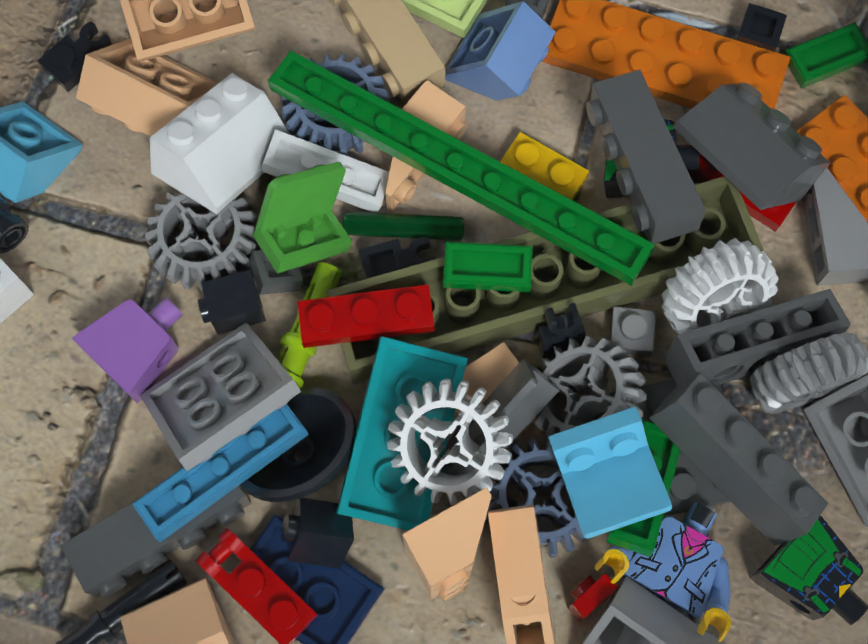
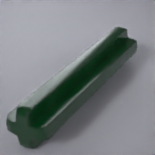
M348 211L343 216L342 227L348 235L414 239L427 237L435 240L460 241L464 237L465 222L464 218L454 216Z

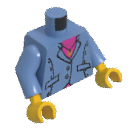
M692 503L683 522L669 515L663 517L655 549L651 557L613 545L594 566L597 571L603 564L611 566L615 572L614 578L610 581L612 584H615L621 577L625 578L627 576L653 595L693 618H700L704 612L705 614L697 627V632L702 636L708 625H712L719 632L718 642H722L732 626V620L728 615L731 596L729 568L727 561L722 557L724 547L706 537L717 514L699 503Z

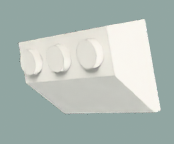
M231 73L150 137L151 174L213 213L218 214L264 173L261 171V167L275 129L289 135L290 133L266 94Z

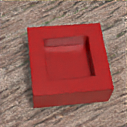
M606 573L597 581L589 575L570 593L576 601L568 609L579 621L588 616L618 587L610 582L611 579Z

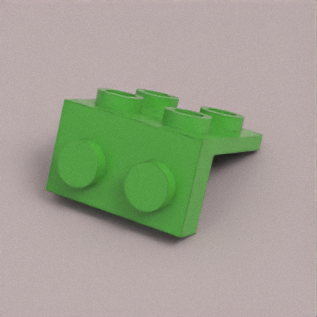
M341 162L328 165L320 164L312 169L290 175L283 174L268 184L253 237L277 274L349 251L352 240L332 212L346 172Z

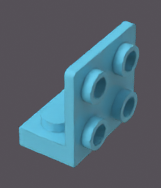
M636 406L548 436L584 538L589 539L672 510L671 500L648 446L643 423Z

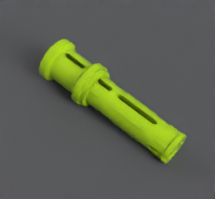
M318 263L303 300L327 297L326 291L337 287L342 277V271H338V268L331 264ZM297 313L298 315L290 332H286L285 335L281 336L279 342L282 348L277 360L293 378L298 388H302L304 381L301 379L309 358L316 355L317 348H303L299 313Z

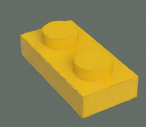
M519 132L500 161L572 201L586 182L590 172L522 132Z

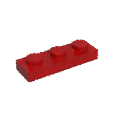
M429 284L297 301L303 348L378 339L381 336L394 337L435 331Z

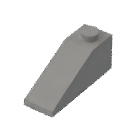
M826 168L802 198L817 286L865 283L868 281V222Z

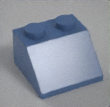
M524 1L481 13L447 65L445 80L495 101L518 97L530 86V77L537 64L547 56L549 52L548 45L556 32Z

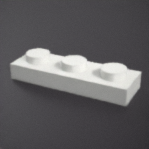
M276 129L261 167L262 172L278 177L283 174L290 175L309 170L320 164L328 165L341 162L346 172L336 199L373 213H378L382 205L389 172Z

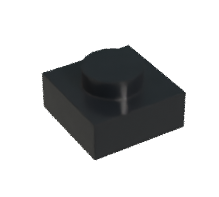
M749 3L736 40L775 52L787 14Z

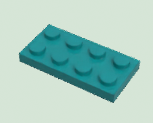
M382 336L379 337L353 448L338 501L337 514L408 531L429 520L433 505L431 501L432 490L426 488L418 496L414 493L415 487L419 483L412 478L408 483H401L400 478L407 468L405 466L399 468L392 467L391 461L401 452L392 451L387 448V443L391 439L399 437L390 432L388 427L392 421H402L396 415L395 410L400 404L410 407L407 396L412 391L419 393L423 397L422 387L424 384L431 382L439 393L440 382L443 379H450L453 392H456L460 382L463 380L468 358ZM435 408L425 412L423 415L430 420L435 417L443 422L453 421L456 408ZM416 430L415 440L417 449L424 461L428 463L431 457L430 447L420 438L421 433ZM449 435L445 438L444 442L442 443V445L445 447L440 453V458H442L445 455Z

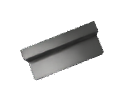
M523 358L482 404L487 406L493 400H497L500 403L499 408L492 416L494 418L508 416L509 423L503 429L498 430V432L510 433L513 435L514 440L559 392V389L552 380ZM473 419L468 428L471 440L479 445L478 450L486 455L484 433L476 420ZM459 430L449 439L445 453L448 449L451 450L458 441L456 435ZM450 462L441 468V473L461 475L471 472L476 468L470 464L464 467L459 463Z

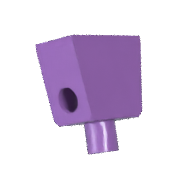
M166 297L149 313H146L135 301L129 299L77 333L72 339L138 403L142 400L140 395L152 387L177 354L179 348L166 331L183 314Z

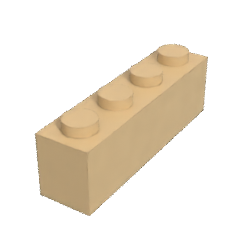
M329 0L333 6L339 4L344 12L342 17L348 31L352 36L359 35L364 43L362 44V50L367 61L372 66L378 65L383 73L381 77L384 80L385 89L391 97L397 95L403 107L426 80L440 89L445 87V66L402 0Z

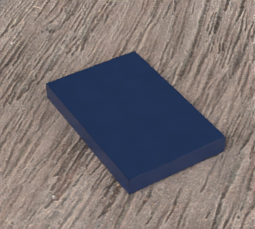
M275 514L250 550L318 614L296 640L301 644H349L385 591V588L345 561H343L340 569L288 561L287 542L281 540L283 519Z

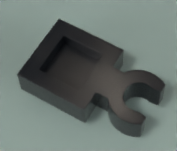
M89 22L81 28L79 38L75 42L66 35L37 61L48 75L69 92L80 82L85 55L112 45V42L106 34L97 41H91L99 32L93 22Z
M427 237L415 239L411 242L409 248L401 249L399 239L358 249L366 279L435 260V257L426 260L417 257L419 251L430 248V241Z
M575 303L569 304V311L560 316L554 314L552 307L547 308L545 311L547 325L539 327V352L541 358H547L552 361L556 358L554 346L561 347L564 351H567L569 338L576 339L582 346L586 332Z

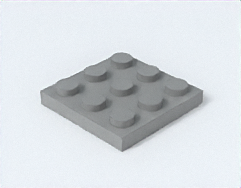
M246 322L142 393L140 397L177 459L188 472L199 463L207 461L216 451L237 436L248 432L253 425L274 410L285 406L290 399L301 391L293 378Z

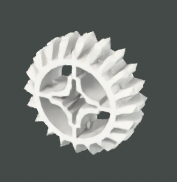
M735 238L727 244L720 240L715 244L714 248L707 249L703 247L701 253L696 257L688 256L689 262L685 266L675 268L676 277L666 281L668 289L661 294L664 300L662 308L673 330L679 334L769 307L772 304L770 297L774 296L778 291L775 284L779 278L771 264L772 261L764 251L761 252L749 240L740 242Z
M443 379L440 382L439 393L431 382L423 385V397L419 393L412 391L407 396L410 407L400 404L395 410L396 415L402 421H392L388 427L390 432L399 437L391 439L387 443V448L392 451L401 452L391 461L392 467L399 468L405 466L407 468L400 478L401 483H408L414 478L419 482L414 490L415 495L420 496L426 488L432 490L431 501L433 503L439 502L443 492L447 493L448 501L451 505L458 503L460 491H462L465 498L477 493V488L483 490L487 487L490 492L493 487L490 477L501 480L505 473V470L498 463H509L512 456L508 450L501 447L510 445L513 441V435L507 432H498V430L508 425L509 418L508 416H499L497 418L492 416L499 408L500 403L497 400H493L487 406L482 404L480 401L486 394V390L483 388H479L473 397L467 395L469 382L465 380L460 382L456 392H453L450 379ZM440 407H451L461 410L458 417L450 422H443L435 417L430 420L423 415L429 410ZM473 419L476 420L484 433L486 455L478 450L479 445L471 440L468 428ZM460 425L461 429L456 435L458 441L451 450L448 449L445 455L440 458V453L445 447L442 445L449 433L452 434L456 427ZM416 430L421 433L420 438L430 447L431 457L428 463L424 461L417 449L415 440ZM450 462L459 463L464 467L470 464L476 468L471 472L461 475H449L439 472L445 464Z

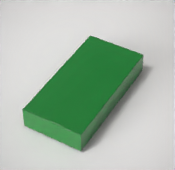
M856 22L786 49L783 55L790 56L788 67L800 88H804L868 62V42Z
M445 242L443 288L530 292L533 246Z

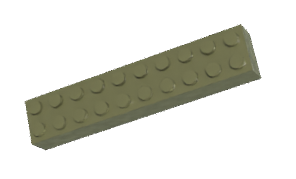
M724 176L695 185L705 207L699 230L655 243L653 252L632 286L537 234L529 232L490 244L533 246L530 292L443 288L445 257L330 289L326 293L327 297L429 284L435 331L386 338L455 355L539 330V327L547 325L545 318L547 308L552 307L554 314L560 316L569 311V304L575 303L581 318L662 294L668 289L666 281L676 277L675 268L685 266L689 262L688 256L696 257L701 253L703 247L707 249L714 248L715 244L720 240L725 244L735 238L740 242L749 240L761 252L764 249L740 190ZM632 203L597 213L649 241L645 231H639L634 223ZM379 338L341 343L353 384L369 380Z

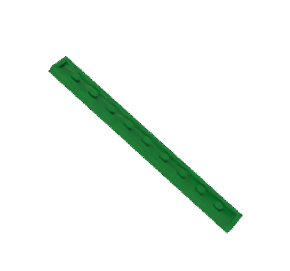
M293 51L288 53L268 79L269 88L273 92L631 286L653 252L655 244Z

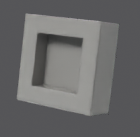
M613 307L609 340L613 343L614 347L617 345L622 346L628 354L651 356L654 346L656 311Z

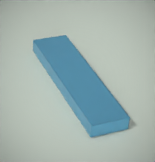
M286 404L257 422L248 432L237 436L220 448L207 461L199 463L188 472L182 467L133 502L132 505L155 539L161 543L309 434Z

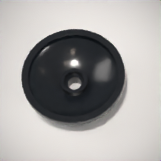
M299 388L301 392L290 399L287 405L309 435L241 483L240 486L244 491L263 501L287 502L308 496L334 479L351 456L357 429L356 420L351 409L340 396L322 388Z

